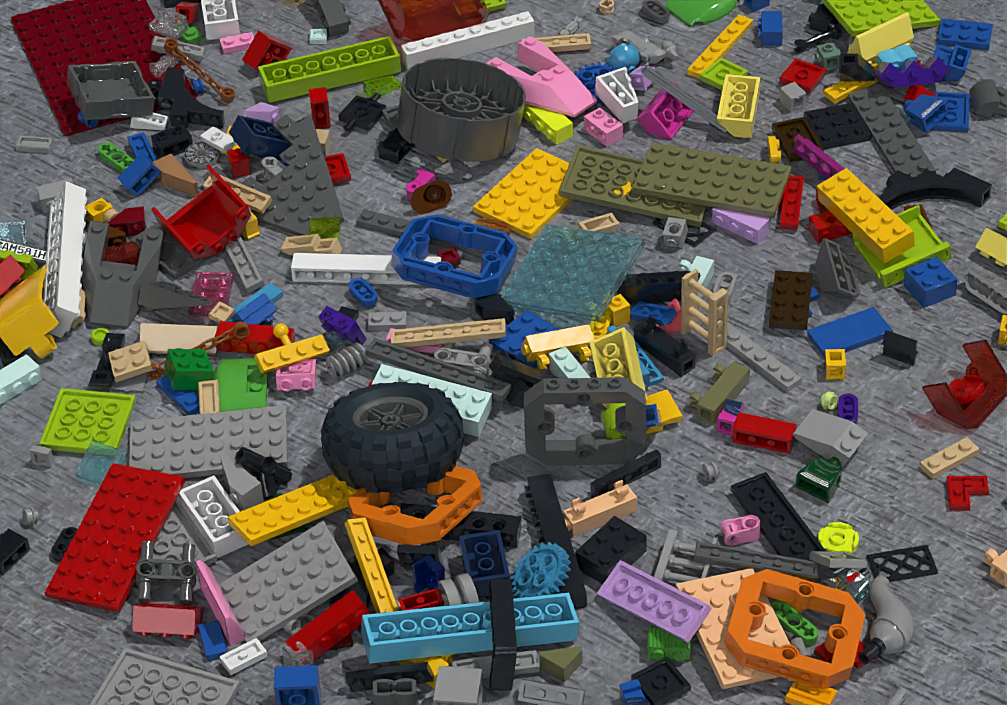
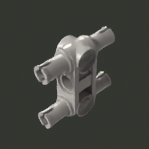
M488 342L481 345L479 353L455 350L456 343L443 344L442 348L434 352V358L486 376L489 375L488 365L491 363L490 355L493 351V346Z

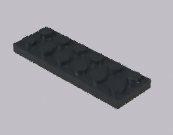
M767 472L731 485V492L747 514L759 518L761 533L778 555L812 561L809 559L811 551L827 552Z

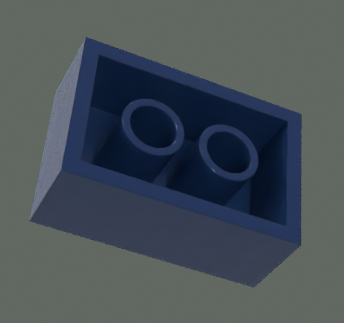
M238 115L229 130L233 141L240 147L241 152L246 155L252 154L260 158L274 157L277 160H281L280 154L292 146L274 129L273 122Z
M500 530L459 536L460 555L464 573H468L471 577L478 597L489 596L490 579H510Z

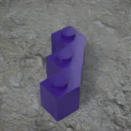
M930 57L922 67L915 60L907 59L899 70L890 62H883L873 76L885 87L910 86L940 82L950 68L937 57Z

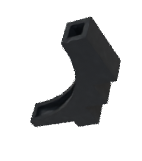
M956 168L946 173L944 177L925 169L916 178L897 170L892 176L888 177L886 181L887 188L879 199L891 210L900 205L924 199L957 200L981 208L990 199L992 184Z

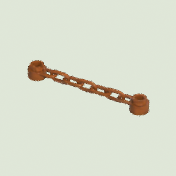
M173 38L165 40V51L179 57L187 67L221 95L220 97L223 102L230 103L234 100V89L220 86L209 74L204 72L178 48L177 40Z
M239 321L235 323L233 328L225 331L223 334L210 338L192 349L209 350L217 344L234 337L244 339L249 335L248 325L245 322ZM232 331H233V332H234V334H233V335H231V336H229V334H228V333H230V332H232ZM212 341V345L206 347L205 344ZM166 360L158 364L151 363L152 368L156 370L147 372L149 379L158 380L162 377L165 369L161 368L160 365L165 364Z

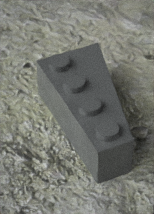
M310 0L313 1V7L315 10L317 9L318 16L322 19L323 26L327 29L329 37L349 32L351 21L349 15L345 14L344 3H341L340 0Z

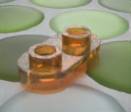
M480 218L475 222L476 225L503 231L510 236V226L507 223L489 218Z

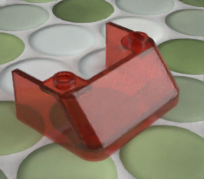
M987 340L962 345L971 360V363L966 368V375L979 376L984 383V391L976 399L968 403L959 404L947 382L922 387L938 415L968 430L978 428L1007 396V373Z

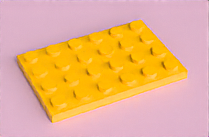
M536 148L473 206V212L532 239L574 200L559 196V190L570 163Z

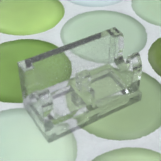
M296 642L297 648H299L296 652L292 651L288 645L282 647L284 666L314 665L313 652L311 650L308 651L301 642Z

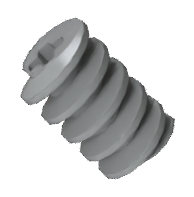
M355 343L353 346L347 347L346 350L343 349L339 353H334L333 356H328L326 358V367L332 379L336 380V373L342 377L344 375L343 370L348 374L350 373L349 367L357 370L356 364L359 367H363V360L367 364L369 360L365 349L360 344Z

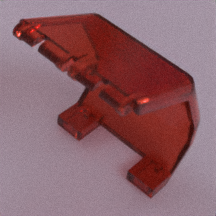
M378 0L394 36L406 42H415L485 23L490 15L483 0Z

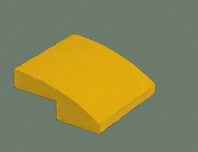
M668 390L647 396L646 405L657 404V409L660 410L662 426L646 428V434L663 431L664 425L682 421V414Z

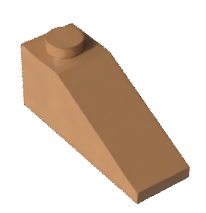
M172 154L153 161L162 171L156 180L158 179L165 186L194 197L199 195L197 182Z

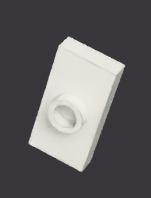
M211 127L200 135L201 141L223 153L237 145L231 136L215 127Z

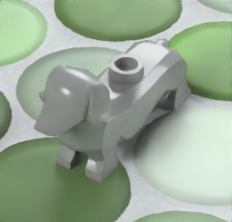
M624 31L612 36V41L616 42L612 45L613 49L623 43L630 45V42L636 46L640 55V61H643L640 63V66L656 64L662 59L665 62L669 59L674 61L679 59L676 46L671 41H665L662 46L657 47L651 44L647 38H641L631 31Z

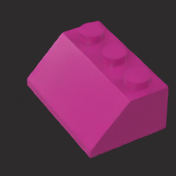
M661 89L638 116L637 120L648 133L670 140L693 113V110Z

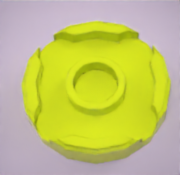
M832 522L827 527L820 529L818 541L827 552H847L853 554L859 545V535L849 524Z

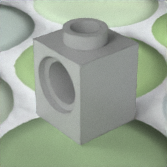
M668 217L663 231L665 246L683 248L688 233L686 219Z

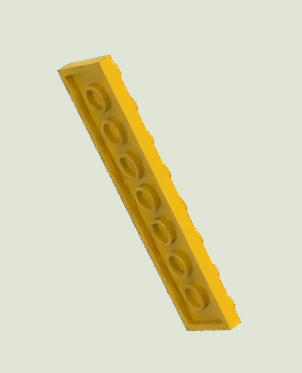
M333 474L228 516L227 523L250 546H253L348 507V499L360 489L346 486V481H339Z

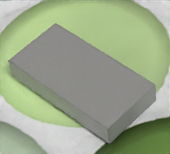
M20 135L15 149L17 152L50 154L54 145V138Z

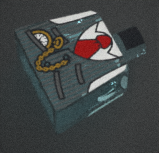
M841 568L821 579V585L849 592L856 603L860 605L869 593L868 579L871 578V573L867 568H862L858 572L853 568Z

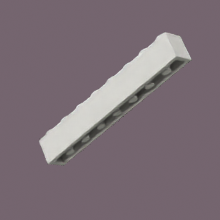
M527 11L401 45L402 62L408 70L413 65L425 62L426 60L458 58L522 41V39H526L529 36L535 37L534 19Z
M294 253L291 265L293 282L349 283L355 278H362L369 284L420 285L401 279L391 266L392 255ZM427 256L420 260L436 264L441 262V257Z

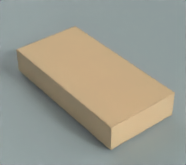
M218 380L198 382L200 414L220 412Z

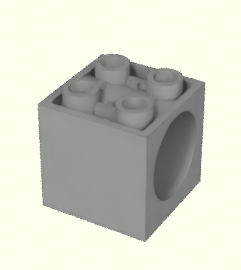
M439 666L433 705H482L484 697L482 669Z

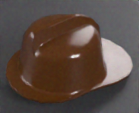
M430 181L415 189L411 194V207L421 214L442 208L450 202L452 190L444 181Z

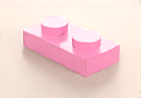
M252 32L219 39L223 53L227 54L248 49L254 39V35Z

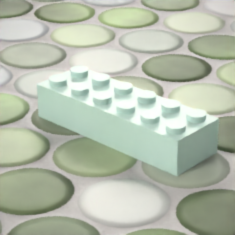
M381 364L372 384L392 382L421 383L429 385V388L440 389L445 392L446 397L451 398L453 404L457 407L462 417L463 432L476 437L480 436L492 409V393Z

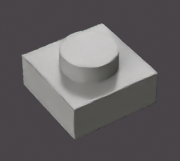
M36 445L31 447L32 463L51 468L54 463L52 450Z

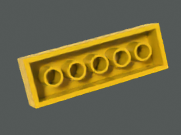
M847 168L817 185L819 201L884 264L915 246L913 230Z

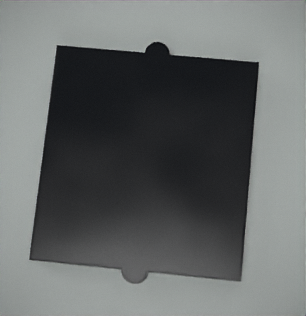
M886 330L882 342L883 356L914 366L918 354V341Z

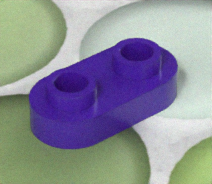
M848 393L841 395L838 399V417L857 424L858 398Z

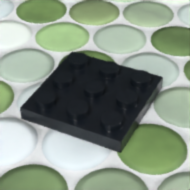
M853 102L804 112L803 117H806L823 149L871 140V133Z

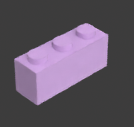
M715 207L712 209V223L756 244L770 233L771 218Z

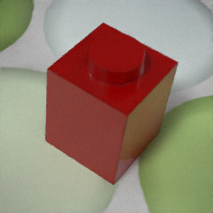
M181 2L176 5V22L192 24L198 19V3Z
M240 149L227 151L229 168L233 179L251 175L248 156L242 153Z

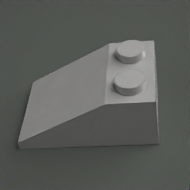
M812 409L792 436L827 461L832 457L838 458L841 462L840 467L843 469L868 433L852 421Z
M224 452L219 453L223 481L228 496L238 510L241 512L263 503L261 482L240 465L236 464Z

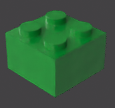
M199 348L168 349L164 369L172 390H199L198 382L212 380L214 370L206 350Z

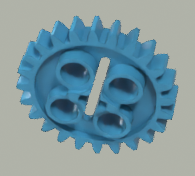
M550 542L547 545L541 543L540 548L535 545L532 552L528 549V555H522V561L516 562L518 568L512 569L515 575L511 576L510 579L513 581L514 596L516 598L552 595L554 591L559 593L558 587L564 586L563 579L569 577L565 573L571 570L568 567L571 563L568 560L569 555L562 547Z

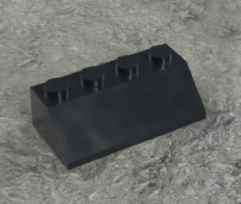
M691 271L623 274L619 276L614 288L617 294H621L629 304L638 303L639 301L646 303L668 302L675 298L681 301L682 277Z

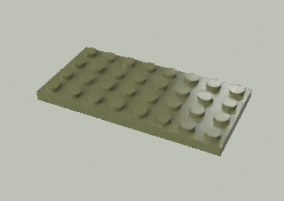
M651 143L633 184L632 193L774 218L789 180L792 166Z
M577 145L559 190V196L664 220H667L668 217L686 219L687 225L701 227L707 206L635 194L632 193V190L623 196L624 190L620 186H625L629 181L633 187L644 160ZM614 190H620L622 193L616 194Z

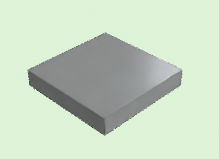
M811 551L809 555L810 560L829 568H866L867 564L865 559L847 552Z

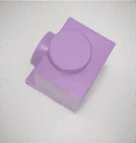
M640 66L629 73L634 90L646 91L647 87L653 83L642 75V71L646 66Z

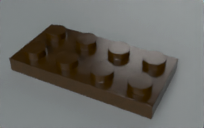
M775 270L769 328L807 330L813 273Z

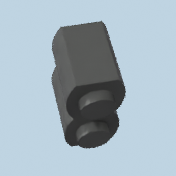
M403 678L396 681L390 679L373 681L374 705H417L416 680Z

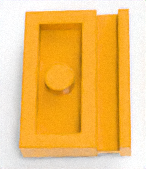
M794 681L788 694L785 696V702L791 705H832L837 696V690L830 687L820 689Z

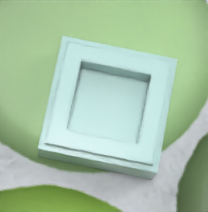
M310 29V44H327V29Z

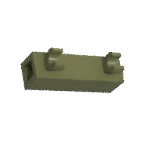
M732 362L726 369L722 364L717 363L713 368L716 371L713 377L717 379L714 385L703 397L697 392H693L689 396L690 399H693L689 405L697 408V418L714 425L717 422L719 413L724 409L727 399L735 400L749 383L750 368Z

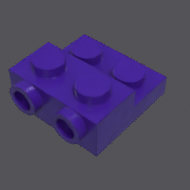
M326 306L318 316L322 323V328L328 332H335L342 340L348 339L352 343L358 342L361 345L367 340L355 320L329 306Z

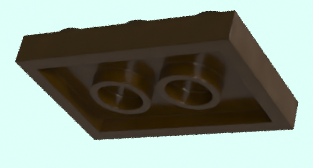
M806 117L772 123V131L776 138L779 139V143L790 162L802 159L793 152L795 136L798 134L804 139H809L824 152Z

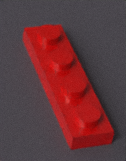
M790 175L783 195L780 229L798 230L804 176Z

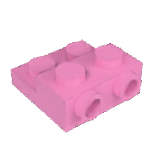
M309 359L277 369V390L289 392L293 389L308 391L316 388V359Z

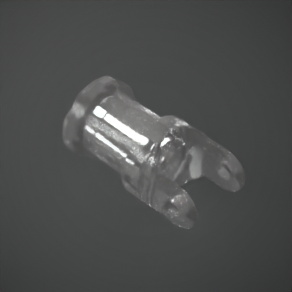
M164 55L156 63H151L149 69L155 77H160L168 67L173 68L179 63L180 59L175 55Z

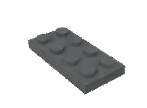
M158 223L150 227L163 230ZM145 231L130 239L131 245L138 251H141ZM164 231V246L159 265L163 271L176 280L204 263V258L193 259Z

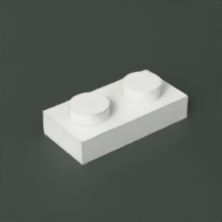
M255 638L221 655L220 662L228 673L233 675L268 657L266 649Z

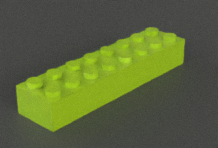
M387 36L258 66L260 84L269 103L309 94L308 89L326 87V90L399 73L401 72L400 55L391 37Z

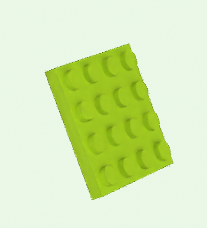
M61 388L39 445L54 451L116 457L136 403V396Z

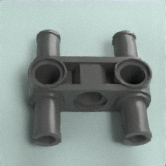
M141 542V556L137 561L136 567L137 601L140 603L150 602L151 586L180 587V604L191 605L193 587H195L197 579L196 561H194L196 545L193 543L183 544L182 560L153 559V542ZM143 570H149L150 573H149V574H143V573H141V571H143ZM190 572L192 575L184 576L183 573Z

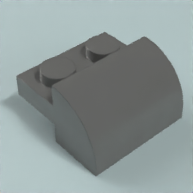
M992 79L979 81L971 87L969 94L975 114L990 118L994 113L1007 116L1006 89L1000 86L996 87Z

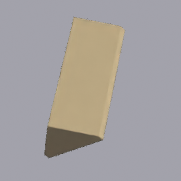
M140 323V342L145 341L148 353L167 354L168 349H192L210 338H215L218 326ZM212 341L205 344L206 347L212 345ZM216 346L206 350L207 355L216 356Z

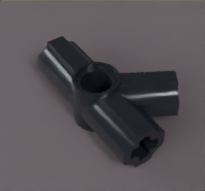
M241 447L235 455L236 464L251 470L257 480L261 482L263 497L277 494L276 483L284 486L292 478L293 473H291V469L277 463L272 457H264L245 447Z

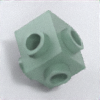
M834 43L817 46V53H815V61L817 64L819 63L820 67L826 68V71L839 69L840 50L836 48Z

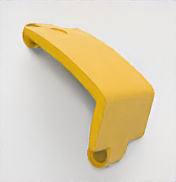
M46 265L18 284L0 300V337L15 356L31 347L38 357L44 359L57 349V345L54 342L55 339L47 333L58 326L59 322L42 300L43 281L47 272Z

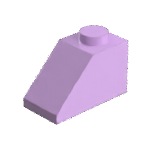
M263 102L245 109L243 113L245 117L273 123L280 119L279 107Z

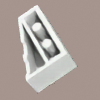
M623 67L596 77L595 94L623 124L636 119L638 115V99L634 88H632L631 79L628 77L627 68Z

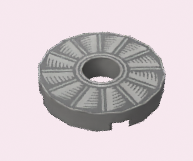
M203 141L190 145L184 152L185 162L188 166H195L197 169H206L208 164L214 166L220 158L219 150Z

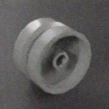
M468 573L457 575L455 584L449 578L438 581V590L443 599V606L479 602L475 586Z

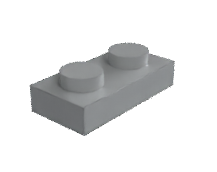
M406 311L369 313V331H388L390 328L406 329Z

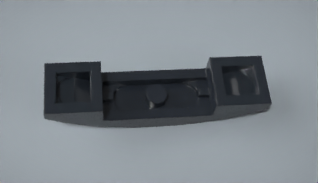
M106 333L102 344L103 352L97 369L93 370L89 386L109 387L113 383L115 378L108 353L124 348L125 334Z

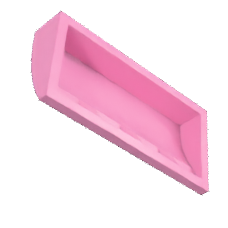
M201 560L196 561L200 589L216 620H219L220 627L229 645L244 641V632L215 576Z

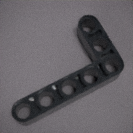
M490 579L489 601L493 653L489 688L490 690L512 691L517 658L512 580Z

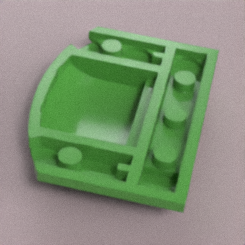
M668 0L664 6L669 9L672 15L688 26L694 27L696 22H702L703 25L725 17L736 8L737 1L740 2V0Z
M254 358L222 359L216 366L212 380H218L220 412L267 407L268 372L262 374Z

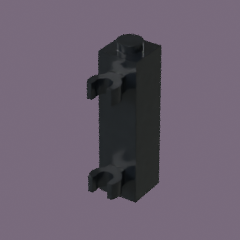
M651 315L648 317L649 320H642L641 324L634 328V339L640 347L680 377L695 368V354L688 349V342L681 339V343H679L656 326V319Z

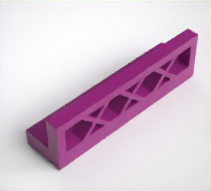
M799 134L795 136L793 152L825 178L829 179L845 169L809 139H804Z

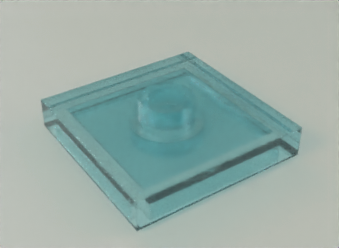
M92 440L75 475L78 478L101 485L112 463L124 465L129 454L127 451Z

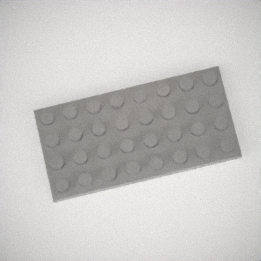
M286 405L132 421L129 466L179 475L184 478L222 474L219 453L224 452L236 462V453L241 447H245L264 457H272L277 463L288 467Z

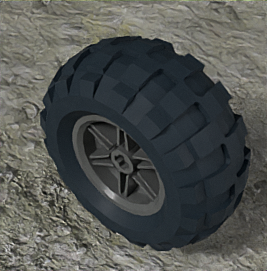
M407 382L372 384L365 388L353 390L347 396L340 397L334 402V407L328 409L321 428L322 453L334 476L339 481H346V486L351 488H365L366 492L401 493L411 489L417 490L427 487V484L431 482H438L446 477L445 472L452 471L456 466L464 445L462 417L451 398L446 397L445 392L438 388H429V385Z

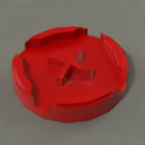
M965 375L964 379H955L945 389L946 397L952 404L968 403L982 394L984 383L979 376Z

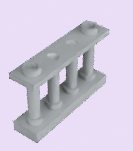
M669 529L654 577L663 582L674 581L680 583L710 577L713 565L676 557L674 553L679 550L695 553L696 545L680 542L677 539V531ZM713 538L712 544L717 545L718 538ZM676 565L701 570L703 573L701 578L672 573L669 568Z

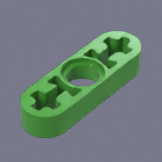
M106 142L98 146L99 157L121 173L134 161V159L111 143Z
M776 600L771 603L782 628L794 634L795 638H802L805 646H812L817 643L818 629L786 602ZM791 620H796L800 624L792 626L788 622Z

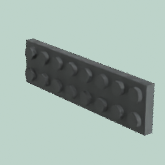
M881 84L848 94V100L857 107L871 133V137L894 173L898 170L914 178L925 169L936 173V169Z

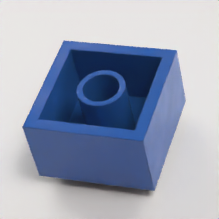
M934 257L906 268L903 286L923 308L956 296L958 279L938 257Z
M318 665L275 667L274 692L276 705H321Z

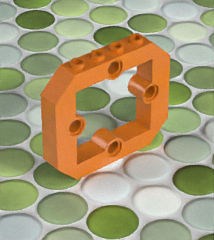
M455 466L452 471H446V477L438 482L427 484L426 488L427 492L431 495H440L444 492L451 493L452 495L439 497L437 499V508L424 519L401 514L400 508L394 505L379 508L381 505L389 503L395 493L366 492L365 488H361L348 499L350 518H366L372 536L404 545H418L439 541L482 503L481 483L474 470Z
M765 569L741 580L724 644L741 666L825 689L849 679L856 657L865 613L849 592ZM759 595L791 603L800 610L812 609L841 618L840 624L830 626L824 642L825 648L833 653L831 662L828 663L800 655L798 649L793 645L786 644L776 648L749 640L750 630L759 629L763 624L766 614V606L758 601Z

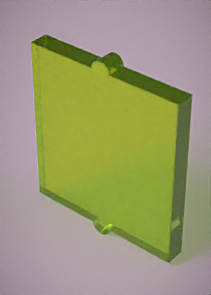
M324 216L323 218H310L309 235L319 234L321 239L337 238L339 240L340 217L327 218Z

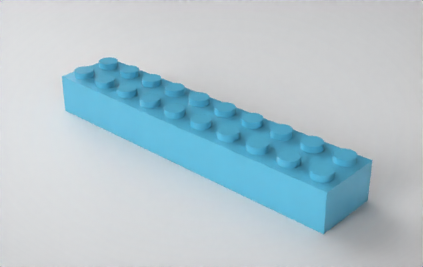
M569 593L513 599L517 647L577 640L579 620ZM490 601L362 615L361 635L369 664L493 650Z

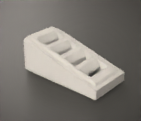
M157 113L149 116L132 117L130 128L165 130L169 117Z

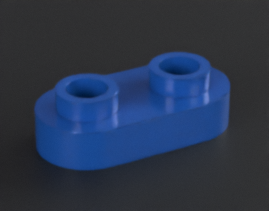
M355 278L349 282L350 294L361 305L370 307L377 303V292L366 280Z

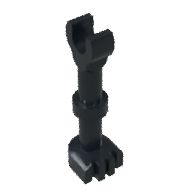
M832 22L829 24V31L815 34L807 40L798 39L794 41V44L797 46L794 48V51L800 54L808 46L820 44L823 40L831 37L833 39L840 38L841 28H839L837 23Z

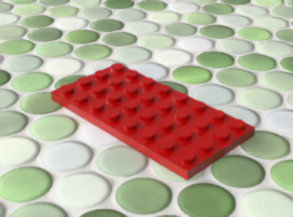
M112 463L44 592L46 597L120 612L136 581L137 561L141 556V542L151 541L155 543L185 483L184 477Z

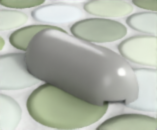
M967 267L964 272L967 290L999 312L1007 315V293Z

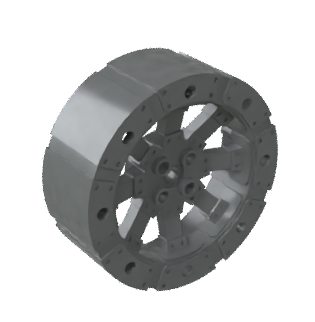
M462 58L430 59L413 65L405 72L402 80L396 125L398 131L407 142L415 144L416 148L428 154L449 160L460 159L463 162L494 160L500 155H507L518 144L526 93L522 85L513 76L492 65Z

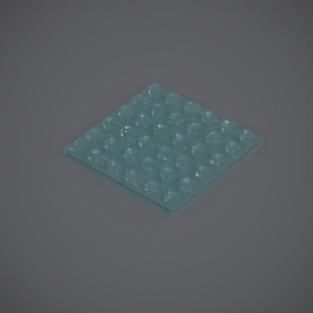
M546 224L501 295L507 304L513 308L599 322L645 246L644 238Z

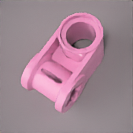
M747 515L724 520L720 524V530L724 533L725 544L727 546H736L757 541L760 538L759 518L754 515Z

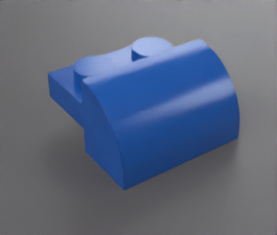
M939 44L936 45L933 57L939 58L950 68L945 74L943 81L953 82L963 77L972 49L956 44L954 49Z

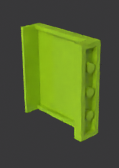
M919 205L897 214L913 230L915 246L885 264L852 234L854 247L884 288L903 281L906 268L934 257H938L942 263L952 259L950 245L947 241L942 243L922 217Z

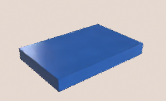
M934 92L936 94L935 97L945 99L949 113L932 130L968 132L970 94Z

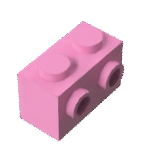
M598 108L584 116V130L606 147L623 138V124L602 108Z

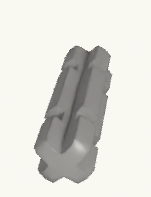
M574 17L559 32V36L571 35L582 25V18Z

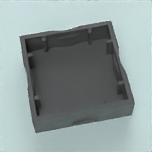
M136 61L68 65L67 85L84 120L153 115L154 96L148 84L143 80Z

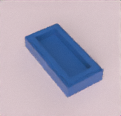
M219 620L199 624V632L207 661L220 658L221 655L227 653Z

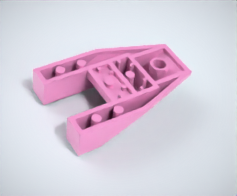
M531 36L518 43L517 60L539 71L533 76L497 57L486 63L505 71L522 85L526 93L525 104L576 117L597 103V99L574 73L542 42Z

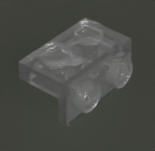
M162 6L158 8L159 16L148 24L149 30L175 40L188 30L186 16Z

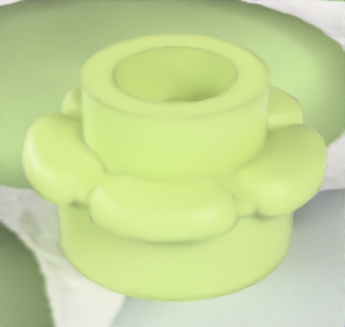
M828 391L822 395L821 405L823 409L833 410L838 405V396L834 392Z

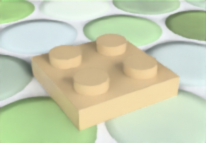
M145 341L108 353L116 382L153 370Z

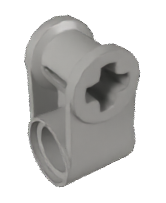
M266 157L262 160V166L264 167L263 178L269 181L287 166L274 157Z

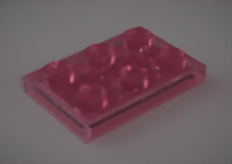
M196 272L192 294L203 296L214 302L213 305L189 307V316H209L208 314L219 301L228 305L234 280L233 273Z

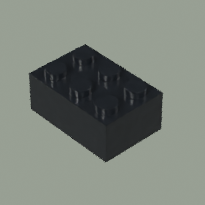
M612 517L575 551L580 571L603 585L620 560L632 565L647 551V535L618 517Z

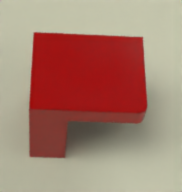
M910 85L903 101H914L922 94L933 97L936 94L921 85Z

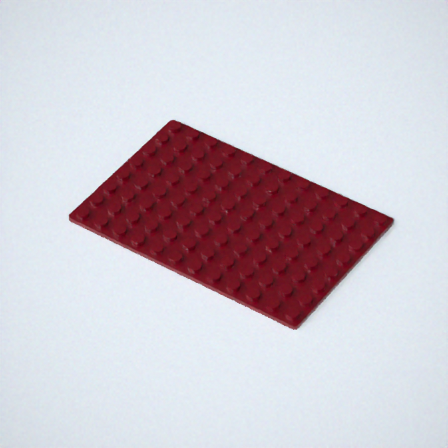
M71 0L11 17L15 31L64 136L74 135L132 118L100 119L93 128H89L85 123L78 120L80 109L67 85L68 65L136 61L142 73V78L146 83L158 81L161 85L168 67L182 69L179 61L173 55L151 50L155 36L166 37L146 0ZM185 75V86L188 92L195 99H197L196 94ZM154 102L153 112L163 110L159 109L158 102Z

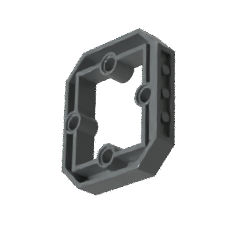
M625 377L542 379L524 393L526 453L545 465L627 464L646 450L645 391ZM625 403V406H621L615 411L616 430L619 433L625 434V439H595L592 435L582 434L576 440H546V435L552 434L555 430V412L551 408L545 407V404H577L586 407L592 404Z

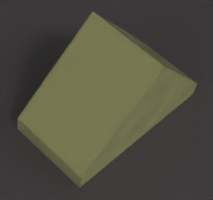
M582 647L540 651V669L565 682L582 664Z

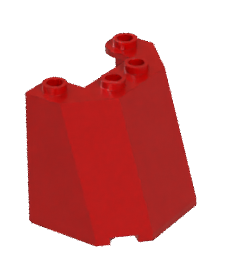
M209 164L206 168L213 181L211 186L166 220L155 207L151 208L160 227L193 259L212 257L216 253H220L226 245L235 241L241 235L251 216L248 205Z

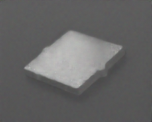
M147 372L116 382L114 379L112 392H123L126 394L143 393L148 378Z

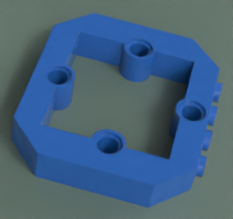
M435 214L412 219L392 250L391 266L402 280L474 299L498 293L516 262L518 246L506 232ZM430 237L458 244L462 248L486 251L482 254L481 274L477 275L454 269L450 263L444 261L435 264L420 260L421 258H426L429 254Z

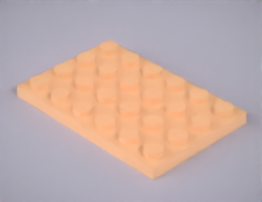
M753 568L677 583L675 588L708 604L712 608L696 631V635L722 690L779 677L741 666L724 644L741 580L755 574ZM759 595L758 601L766 606V614L762 626L759 629L750 630L748 639L776 648L786 644L791 645L768 598Z

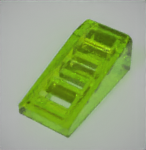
M393 76L363 82L364 92L370 98L375 92L383 96L402 87V84Z

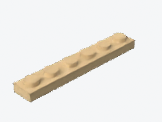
M505 318L391 330V344L403 348L506 337Z

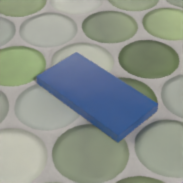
M875 307L809 329L807 330V336L825 358V349H845V352L884 339L885 331L893 332V330Z

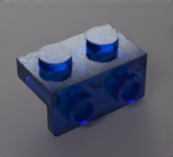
M429 554L418 559L412 565L414 591L416 593H420L426 588L429 590L438 588V581L445 579L443 564L434 560Z

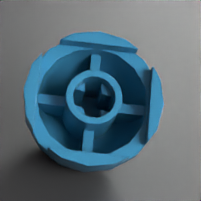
M630 42V45L623 43L609 52L610 57L608 59L607 57L605 58V63H607L608 67L611 65L613 69L626 67L628 75L636 69L640 61L639 52L632 42Z

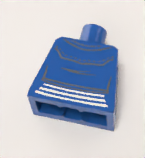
M922 94L914 101L907 100L904 104L909 122L926 133L949 113L945 99Z

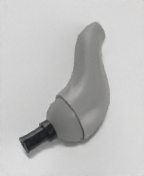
M878 575L869 586V596L876 611V619L872 623L868 646L858 653L859 660L864 664H868L876 655L902 653L910 644L914 634V619L904 603L890 590V582L883 575Z

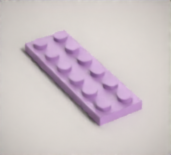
M621 560L596 593L600 598L686 643H689L712 610L708 604Z

